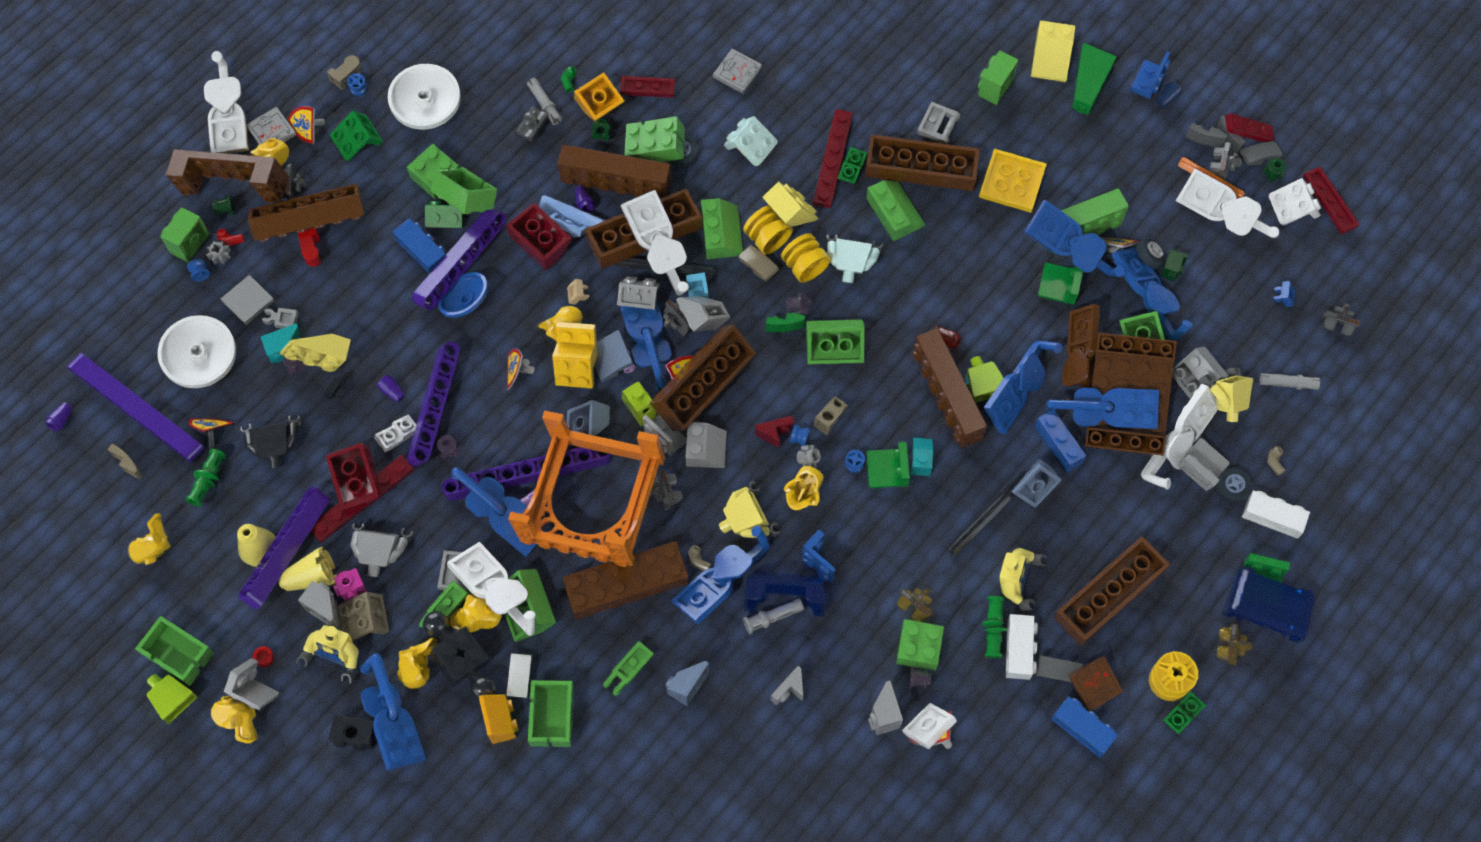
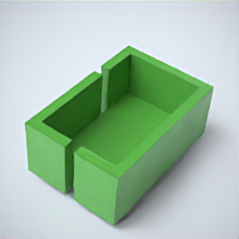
M677 116L645 121V125L642 122L626 124L625 156L657 162L683 159L684 125Z
M460 167L452 168L450 171L448 169L435 170L431 192L436 194L438 198L447 201L449 205L459 209L461 213L471 214V212H485L486 210L494 209L497 188L484 182L483 179L467 169Z
M162 616L157 619L135 648L141 655L188 686H191L201 672L198 668L200 666L204 668L214 655V652L208 646Z
M531 680L530 699L532 703H530L528 743L530 746L549 747V743H551L553 747H571L574 697L572 681Z

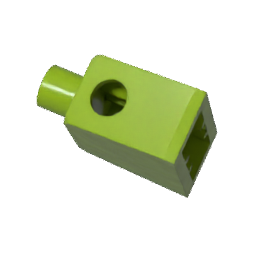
M981 356L973 357L970 360L972 368L968 369L966 377L969 379V392L974 402L977 403L990 399L1004 378L994 362L984 364Z
M636 382L622 391L621 399L641 427L644 425L643 417L645 415L651 420L657 417L656 410L649 403L652 399L640 382Z
M153 674L147 680L152 689L146 695L161 719L168 725L198 698L190 689L170 675H166L161 679L157 674Z

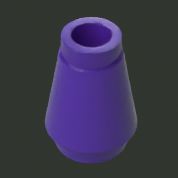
M584 186L576 187L574 192L577 209L586 213L591 212L594 209L593 199Z
M385 375L377 383L379 391L397 403L404 398L405 394L393 377Z
M63 402L46 417L47 421L45 424L53 431L58 432L60 429H63L73 408Z

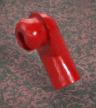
M219 229L217 231L218 240L220 242L223 241L227 246L245 242L242 233L232 236L227 233L226 229Z

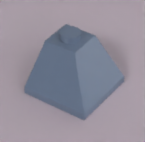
M591 400L567 410L569 430L596 436L609 425L610 406Z
M1039 459L1012 492L1036 508L1062 479L1049 465Z
M706 661L677 672L675 677L671 676L666 683L667 694L688 706L709 674V663Z

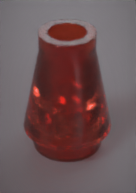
M939 325L935 327L949 349H956L962 339L959 332L943 328Z

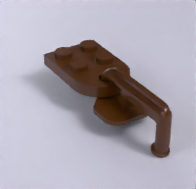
M1092 304L1070 311L1067 344L1069 358L1062 369V383L1064 386L1070 387L1080 384V388H1092L1094 369L1092 357L1097 348L1100 305Z

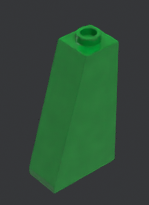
M1086 43L1082 45L1072 109L1089 115L1114 66L1116 56Z

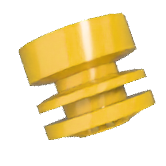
M767 205L756 211L747 220L743 231L752 241H755V245L764 255H768L781 248L788 241L793 233V228L787 225L770 205Z
M811 233L797 237L781 253L782 260L789 268H792V273L801 283L816 278L828 267L831 261L825 250L819 248L820 244Z
M1173 651L1164 654L1149 673L1151 690L1157 697L1165 701L1182 699L1195 686L1198 680L1196 663L1190 656L1182 652ZM1174 671L1178 673L1176 677L1173 675Z

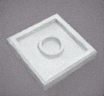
M929 703L902 731L907 737L930 749L957 720L953 715Z

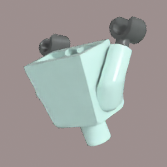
M827 234V254L831 258V264L837 270L844 271L842 282L853 283L855 273L862 274L863 271H868L874 265L879 253L882 251L883 243L878 247L875 245V240L872 244L838 239L837 234H835L834 239H830L829 234Z

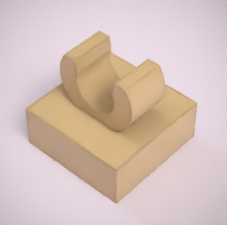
M575 279L567 287L569 304L576 305L580 300L586 301L589 298V295L583 293L588 289V286L583 285L580 279Z

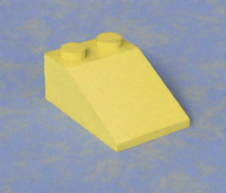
M1040 20L1031 77L1066 82L1075 26Z

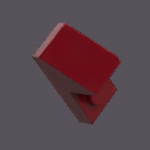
M792 415L755 425V435L776 447H780L778 433L787 434L793 430L794 420Z

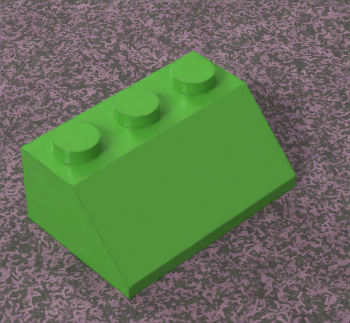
M883 180L868 187L866 199L893 241L925 226L924 221L899 182Z
M720 198L701 200L706 258L715 259L739 256L743 252L738 205Z
M1157 311L1119 320L1124 336L1165 340Z
M863 320L806 321L807 363H864Z
M537 569L518 570L508 578L519 581L527 590V599L516 607L523 615L527 611L535 612V632L533 635L546 631L556 623ZM505 613L514 642L531 637L523 631L508 613Z

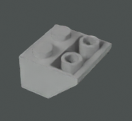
M702 296L680 297L676 299L693 332L716 330L731 318L720 301Z
M1206 347L1194 349L1173 368L1172 377L1190 400L1194 392L1200 387L1199 378L1212 374L1215 378L1214 384H1216V381L1225 379L1228 375Z

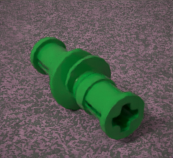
M211 448L209 450L210 455L207 461L204 462L202 470H196L193 473L196 481L189 496L185 498V501L193 506L201 507L203 504L202 500L209 487H215L212 481H219V477L215 474H217L222 460H225L226 454L218 449Z
M988 596V621L982 622V626L987 628L985 632H988L986 635L987 653H985L984 657L1000 659L1002 658L1001 632L1008 631L1007 628L1002 627V610L1005 598L1001 596Z

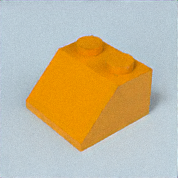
M604 72L574 91V99L583 112L594 121L624 103L623 98Z
M506 695L479 696L487 735L492 744L516 738L515 732L519 731L516 719L512 720L511 712H514L512 700H508Z

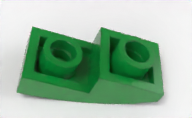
M850 147L838 179L855 185L866 160L867 152Z
M795 312L787 313L786 320L777 316L767 317L766 320L767 332H788L805 326V316Z
M1190 691L1163 721L1179 735L1206 705Z

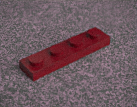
M1319 166L1304 173V180L1307 184L1310 183L1315 192L1314 195L1341 235L1356 229L1359 223L1322 168Z

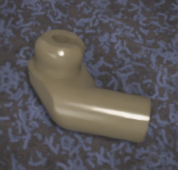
M1278 446L1269 451L1267 463L1276 475L1280 476L1286 470L1279 463L1283 450Z
M694 545L688 551L690 564L702 571L709 569L711 564L702 560L700 548Z

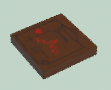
M1100 656L1068 675L1087 711H1092L1123 692L1104 656Z

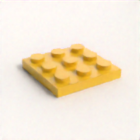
M994 149L979 198L1031 213L1046 163Z

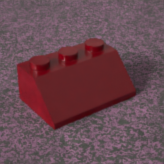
M535 203L531 204L507 224L509 236L545 271L560 260L572 240Z

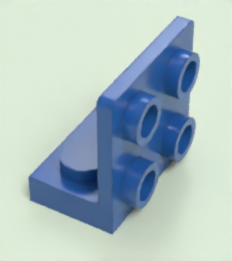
M1166 52L1160 66L1144 60L1130 91L1149 99L1152 93H1157L1171 61L1168 59L1170 52Z
M818 529L803 546L802 561L808 568L813 567L822 580H828L832 583L836 569L820 556L824 549L825 534Z

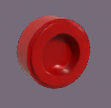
M261 646L254 651L253 659L258 661L257 665L259 667H268L274 661V653L269 647Z

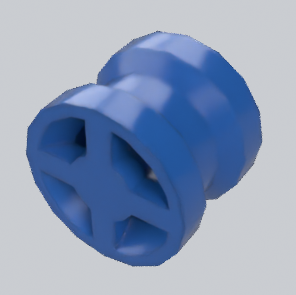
M358 73L349 76L347 83L350 92L355 96L364 95L368 89L364 76Z
M203 259L193 260L187 265L188 271L191 272V279L195 282L203 281L210 276L209 270L206 269V262Z
M794 425L790 443H800L801 446H805L810 429H802L799 425Z
M859 450L848 452L845 460L846 469L852 473L860 472L864 467V454Z

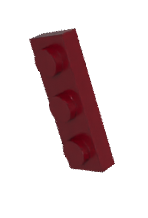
M621 77L620 95L674 98L675 79Z
M1232 113L1225 116L1227 132L1259 142L1274 141L1272 125Z

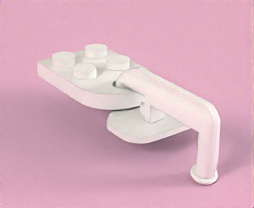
M215 51L212 53V60L217 62L219 66L220 79L210 80L204 86L205 100L213 105L208 114L211 153L231 154L249 151L245 113L235 103L241 96L240 82L235 77H229L226 61L220 52Z
M1194 169L1176 199V202L1209 220H1225L1227 229L1237 235H1246L1253 227L1275 239L1279 236V229L1277 227H1269L1257 220L1261 213V206L1258 202L1249 197L1236 199V195L1231 188L1197 169Z
M653 190L621 204V208L640 246L649 250L647 259L652 270L657 274L667 273L676 294L682 296L689 286L686 282L680 281L675 268L685 263L686 253L680 242L671 239L673 234L672 225L656 191Z
M1201 384L1194 392L1189 403L1183 408L1176 422L1175 430L1166 436L1164 456L1153 455L1141 473L1144 480L1165 489L1170 488V478L1164 479L1155 474L1166 458H1168L1174 468L1180 469L1177 464L1192 448L1193 443L1199 438L1217 412V400L1208 386Z
M480 542L447 562L449 569L472 594L486 599V604L495 613H508L527 635L532 636L534 634L535 612L527 611L523 615L516 607L527 599V590L519 581L508 579L507 572Z

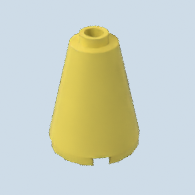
M252 524L241 526L237 532L240 558L245 563L257 567L276 537L269 530Z
M323 547L317 548L287 568L278 580L280 587L286 591L307 589L312 581L317 584L322 582L327 586L334 585V578L337 577V574L333 575L332 570L335 569V565L328 551H322Z

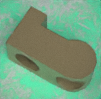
M350 55L344 59V63L336 70L333 68L329 69L327 75L329 80L343 91L348 86L347 80L349 76L355 73L360 74L362 67L358 57Z
M834 397L815 417L813 426L825 435H828L846 412L848 405L839 398Z

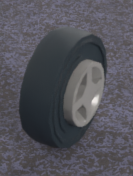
M1144 238L1138 242L1136 246L1137 254L1147 266L1152 269H1158L1166 263V255L1158 243L1150 238Z

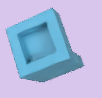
M705 273L686 275L689 297L702 296L708 298Z

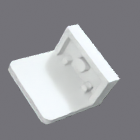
M1302 178L1269 194V199L1281 225L1289 224L1308 214L1314 219L1321 216L1319 209H1321L1320 203L1312 196L1315 193L1310 183L1307 184Z

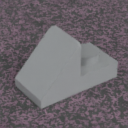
M799 666L771 695V701L776 705L780 701L784 703L791 695L789 691L803 701L802 674Z

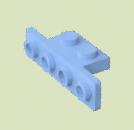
M546 195L542 196L539 207L564 231L569 232V235L573 237H581L586 233V228L606 221Z

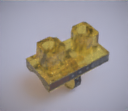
M916 588L914 593L919 596L918 598L907 589H903L900 593L902 596L897 602L901 609L906 611L913 604L917 609L911 617L917 622H922L926 617L932 616L934 612L922 603L924 601L929 605L932 602L927 596L930 593L928 589L922 592Z
M1231 624V628H1220L1219 639L1221 641H1229V647L1218 646L1217 657L1222 660H1228L1230 665H1236L1238 649L1240 656H1245V650L1252 649V644L1246 642V635H1241L1239 641L1240 630L1238 629V624Z

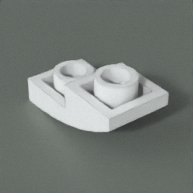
M408 414L392 422L391 427L375 434L374 439L383 451L387 452L414 435L416 424Z
M511 653L507 696L527 698L531 655Z

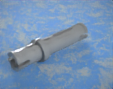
M536 78L530 79L531 83L528 81L527 86L541 105L542 112L548 113V118L553 125L558 124V120L561 122L562 117L555 109L556 105L550 101Z
M1261 373L1259 379L1260 385L1293 387L1297 390H1301V388L1318 390L1320 387V378L1303 377L1302 375L1288 376Z

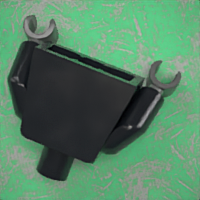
M291 415L288 416L290 424L284 422L253 428L249 423L247 430L241 426L240 430L244 434L246 448L254 456L259 457V459L269 458L271 469L282 467L280 455L289 454V450L294 447L298 436V428L301 425L299 415L295 421H292Z

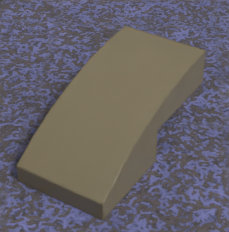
M752 245L738 256L740 262L750 267L753 273L764 281L769 280L779 271V268L767 256Z
M111 444L107 450L113 457L121 460L120 467L128 474L141 480L143 476L135 463L123 450Z

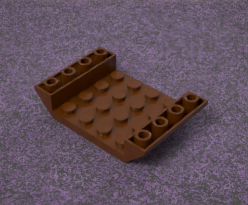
M1098 333L1092 388L1097 389L1103 396L1108 391L1116 388L1159 390L1158 429L1117 428L1109 426L1102 420L1094 427H1087L1085 447L1164 456L1165 433L1177 341Z

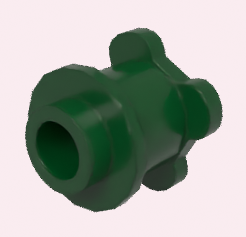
M604 119L594 121L592 124V138L594 140H608L609 123Z
M1279 158L1271 159L1268 162V166L1263 168V173L1268 177L1267 180L1274 182L1278 178L1282 179L1286 164Z
M227 194V198H215V202H212L214 213H218L219 216L222 213L231 212V215H235L233 200L230 194Z

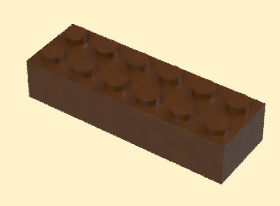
M871 135L865 177L973 191L976 182L979 149Z
M562 145L557 164L560 181L565 184H577L585 188H599L602 191L610 190L619 194H632L636 197H640L653 190L656 191L659 199L669 194L671 167L668 163Z
M357 183L250 208L248 222L254 241H266L270 237H284L294 231L300 233L311 227L321 228L325 224H339L349 218L351 220L359 219L364 215V203Z
M687 189L660 199L672 225L673 234L671 239L675 240L702 229V216ZM625 214L585 229L586 241L601 269L648 251L637 242Z
M734 325L723 326L649 403L672 431H683L752 359L756 352Z
M936 328L916 336L912 356L915 362H919L921 366L920 372L929 383L930 393L934 394L937 399L938 409L943 411L945 415L946 425L951 427L953 431L952 435L955 443H959L962 449L982 441L987 426L938 329Z
M1141 536L1055 613L1053 618L1082 647L1163 575L1170 564Z
M674 541L633 554L635 558L633 566L626 565V567H622L611 561L562 577L575 620L689 584L688 574L677 542Z

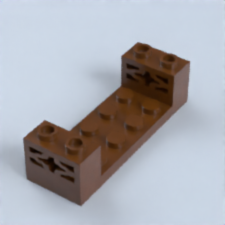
M186 150L173 151L165 174L179 192L186 196L190 194L198 195L204 176L207 178H233L241 181L250 180L251 185L258 194L268 203L281 202L289 178L278 161L273 157Z

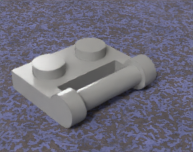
M931 102L917 134L937 141L940 144H948V137L961 115L957 111ZM945 116L949 117L943 133H937Z

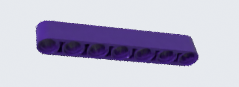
M494 209L483 212L415 290L412 296L413 303L427 310L433 309L504 227L506 215Z
M452 341L439 348L407 456L408 462L414 467H418L428 461L431 455L460 352L459 346ZM446 349L451 352V355L446 353ZM441 366L445 367L446 372L441 370ZM436 383L441 385V390L436 387ZM431 400L435 401L437 407L431 404ZM426 417L431 420L432 425L426 422ZM421 435L426 437L427 442L422 441ZM416 452L421 455L422 460L416 457Z
M312 486L305 492L241 589L238 598L254 610L262 606L329 503V497L318 488Z

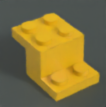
M557 322L558 342L552 355L555 384L557 386L593 388V367L598 356L595 325Z

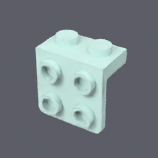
M754 116L748 119L743 118L737 124V130L732 131L727 136V142L724 146L728 150L737 148L754 166H758L775 147L777 139Z

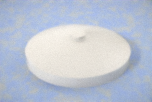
M418 64L403 70L394 78L388 90V103L394 117L407 127L421 130L436 128L446 123L456 113L461 100L459 85L455 77L445 68L433 64Z
M190 316L177 321L166 330L158 346V361L163 372L171 381L187 388H202L218 382L230 371L236 357V344L230 330L219 320L208 316Z

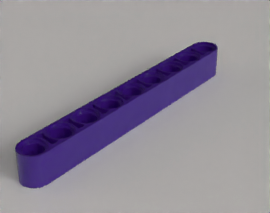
M79 353L67 366L77 377L188 462L193 463L205 450L198 441L84 354Z
M582 447L567 450L564 460L571 462L568 465L561 466L558 476L607 465L612 461L613 454L608 453L606 456H600V451ZM546 455L467 475L477 484L485 477L494 478L504 489L536 482L539 479ZM582 456H589V459L586 461L580 460ZM526 469H532L530 474L523 473ZM508 473L514 474L510 479L504 478ZM448 478L442 483L443 493L450 501L464 499L471 492L460 480ZM450 487H456L455 491L447 492Z

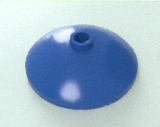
M478 272L463 274L439 301L438 309L444 316L451 318L462 317L473 312L486 298L489 288L487 279Z

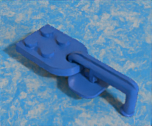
M1043 200L1024 231L1027 235L1056 255H1072L1073 264L1083 272H1091L1097 268L1107 276L1122 277L1125 274L1124 267L1117 266L1112 268L1101 260L1106 251V243L1103 239L1094 233L1083 235L1081 227L1075 220L1047 200Z
M1136 248L1118 250L1111 255L1117 266L1124 267L1125 280L1137 294L1142 296L1147 311L1149 313L1157 311L1165 340L1177 341L1193 327L1191 322L1183 320L1182 325L1174 331L1164 314L1178 311L1180 308L1179 302L1170 290L1162 286L1154 269L1147 266L1140 259Z
M657 298L655 310L620 306L626 332L633 341L637 342L632 349L634 362L639 367L652 366L656 380L655 389L660 392L666 386L661 363L670 360L671 350L669 343L659 338L664 326Z
M1040 340L1034 342L1013 373L1006 375L984 406L998 433L1005 434L1025 405L1028 391H1037L1043 384L1046 373L1038 358L1043 349L1052 350L1058 354L1063 349L1061 343Z
M1080 388L1074 394V401L1048 400L1046 410L1048 412L1053 409L1073 410V420L1079 426L1094 427L1103 420L1109 426L1117 428L1158 429L1159 390L1116 388L1108 391L1103 396L1095 388Z
M453 468L452 478L460 480L471 490L465 500L466 507L478 517L489 516V523L493 530L526 557L536 544L527 545L520 542L508 518L510 512L522 514L528 506L517 498L505 497L503 486L495 479L485 477L477 484L460 468ZM546 523L542 527V531L548 532L551 526Z
M755 526L752 529L751 533L754 537H757L759 543L750 552L745 553L736 545L726 546L716 555L714 568L703 571L671 600L678 609L697 625L731 594L734 582L743 576L769 550L770 543L760 526Z
M375 653L360 666V671L363 674H369L372 670L371 668H373L378 686L368 687L363 690L361 700L365 711L375 717L373 723L374 733L386 769L388 771L422 763L426 760L414 721L411 715L400 707L402 701L399 692L394 685L390 684L380 654Z

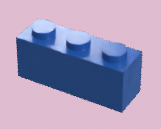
M410 218L393 231L395 240L429 274L447 255L445 249L442 246L438 247L430 234L426 235L418 222L414 223Z
M1053 409L1039 417L1034 427L1064 471L1067 473L1082 465L1086 455Z
M1069 696L1051 718L1053 722L1099 758L1102 757L1118 736L1112 726L1103 724L1098 720L1099 717L1094 712L1085 710L1080 701L1075 698L1071 699Z

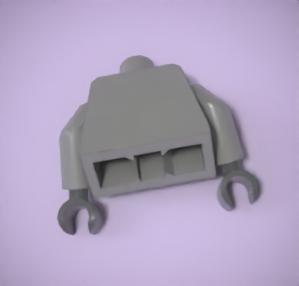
M363 522L361 528H358L357 523H353L352 527L355 532H353L350 546L359 563L368 564L367 576L379 577L380 566L387 567L395 563L404 552L408 542L413 539V531L409 535H404L406 530L403 528L399 538V535L368 531Z

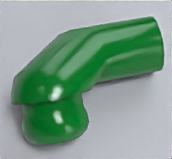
M573 66L568 67L561 76L566 93H571L574 90L571 82L575 78L577 70Z

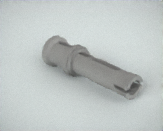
M797 599L770 611H759L757 615L749 618L744 617L743 622L750 635L753 631L762 627L768 628L770 623L804 611L801 600Z

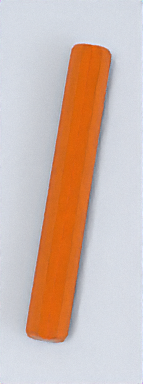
M1185 157L1178 164L1179 167L1191 174L1194 169H1197L1228 186L1235 193L1236 199L1242 198L1245 194L1244 191Z

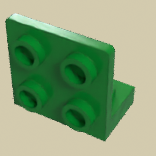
M352 111L330 133V137L346 161H350L366 144L379 146L383 142L368 117Z
M1045 263L1038 296L1074 305L1078 297L1083 271L1076 266L1068 268Z
M898 442L897 449L870 450L866 452L869 488L908 486L910 476L906 442Z
M1250 553L1244 560L1239 597L1278 606L1283 576L1289 570L1290 562Z

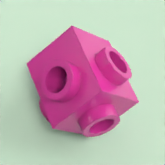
M356 568L351 571H343L334 578L336 583L333 586L337 597L342 596L344 601H349L367 592Z

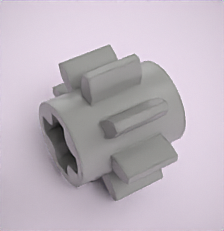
M213 241V244L207 247L210 252L207 254L209 260L212 259L214 264H217V262L224 264L227 258H231L228 254L231 250L229 246H225L223 241L220 243Z
M815 445L801 446V450L797 452L799 464L817 467L816 463L820 461L821 455L818 449H814Z

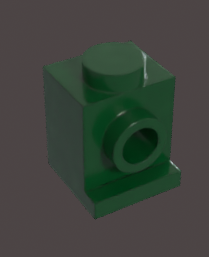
M1170 249L1161 276L1167 280L1175 281L1178 274L1182 275L1188 255Z

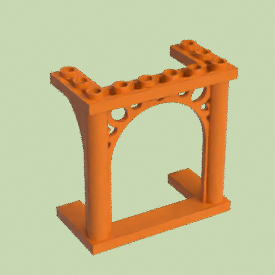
M544 410L542 418L552 440L528 507L522 514L510 512L508 518L520 542L527 545L532 543L539 544L544 549L556 548L558 551L566 554L569 552L577 553L578 556L583 558L591 556L601 562H607L608 560L622 567H626V565L633 566L635 558L632 552L658 467L663 465L665 461L659 436L639 431L637 436L639 445L570 431L563 414ZM568 445L642 461L624 515L613 527L596 534L575 533L565 528L554 515L552 495ZM545 512L549 513L550 516L545 518ZM546 523H555V527L551 531H542V527ZM622 529V530L619 532V534L621 535V537H619L618 534L615 533L616 530ZM562 531L563 535L560 536V534H556V532ZM598 539V540H600V544H601V545H599V544L596 543V542H594V543H592V542H593V540Z

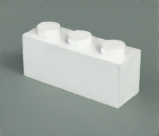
M1253 490L1248 497L1242 518L1298 539L1304 532L1310 512L1301 506L1290 505L1283 499L1272 498L1262 491Z
M1010 614L1007 620L1006 678L1030 680L1032 675L1036 673V662H1033V654L1037 652V642H1034V635L1037 634V623H1034V616Z

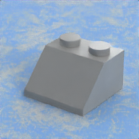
M691 422L687 429L686 466L725 468L727 431L708 423Z
M312 581L298 601L308 613L327 625L334 626L337 630H340L341 626L337 602L333 597L334 593L330 591L326 584L322 582L317 584Z
M891 681L885 683L868 719L870 728L875 730L876 735L900 729L903 721Z

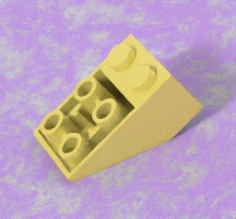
M778 182L763 196L778 216L791 227L819 219L815 215L817 211L804 201V196L788 184L783 185Z
M335 334L290 340L280 351V354L289 360L297 359L303 361L306 365H316L322 367L325 371L332 372L346 361L350 339Z

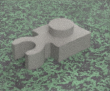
M278 308V312L275 313L271 309H265L266 315H271V317L263 318L262 321L267 325L275 323L276 328L282 329L297 322L298 311Z

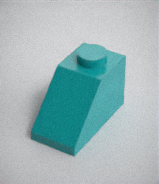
M297 323L261 336L263 346L271 363L283 361L285 356L281 355L280 351L290 340L300 338L301 331Z
M913 437L911 475L930 476L933 461L932 439Z

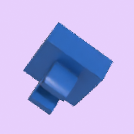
M1285 281L1282 282V287H1275V292L1281 293L1279 296H1274L1275 302H1283L1286 307L1294 306L1295 289L1291 282Z

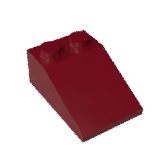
M359 443L325 456L342 511L380 498L375 467L367 445Z

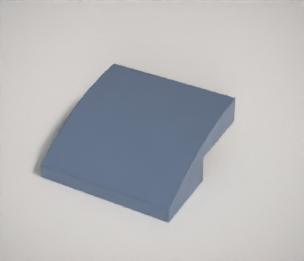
M619 330L597 342L598 356L594 365L602 383L618 376L619 371L634 365Z

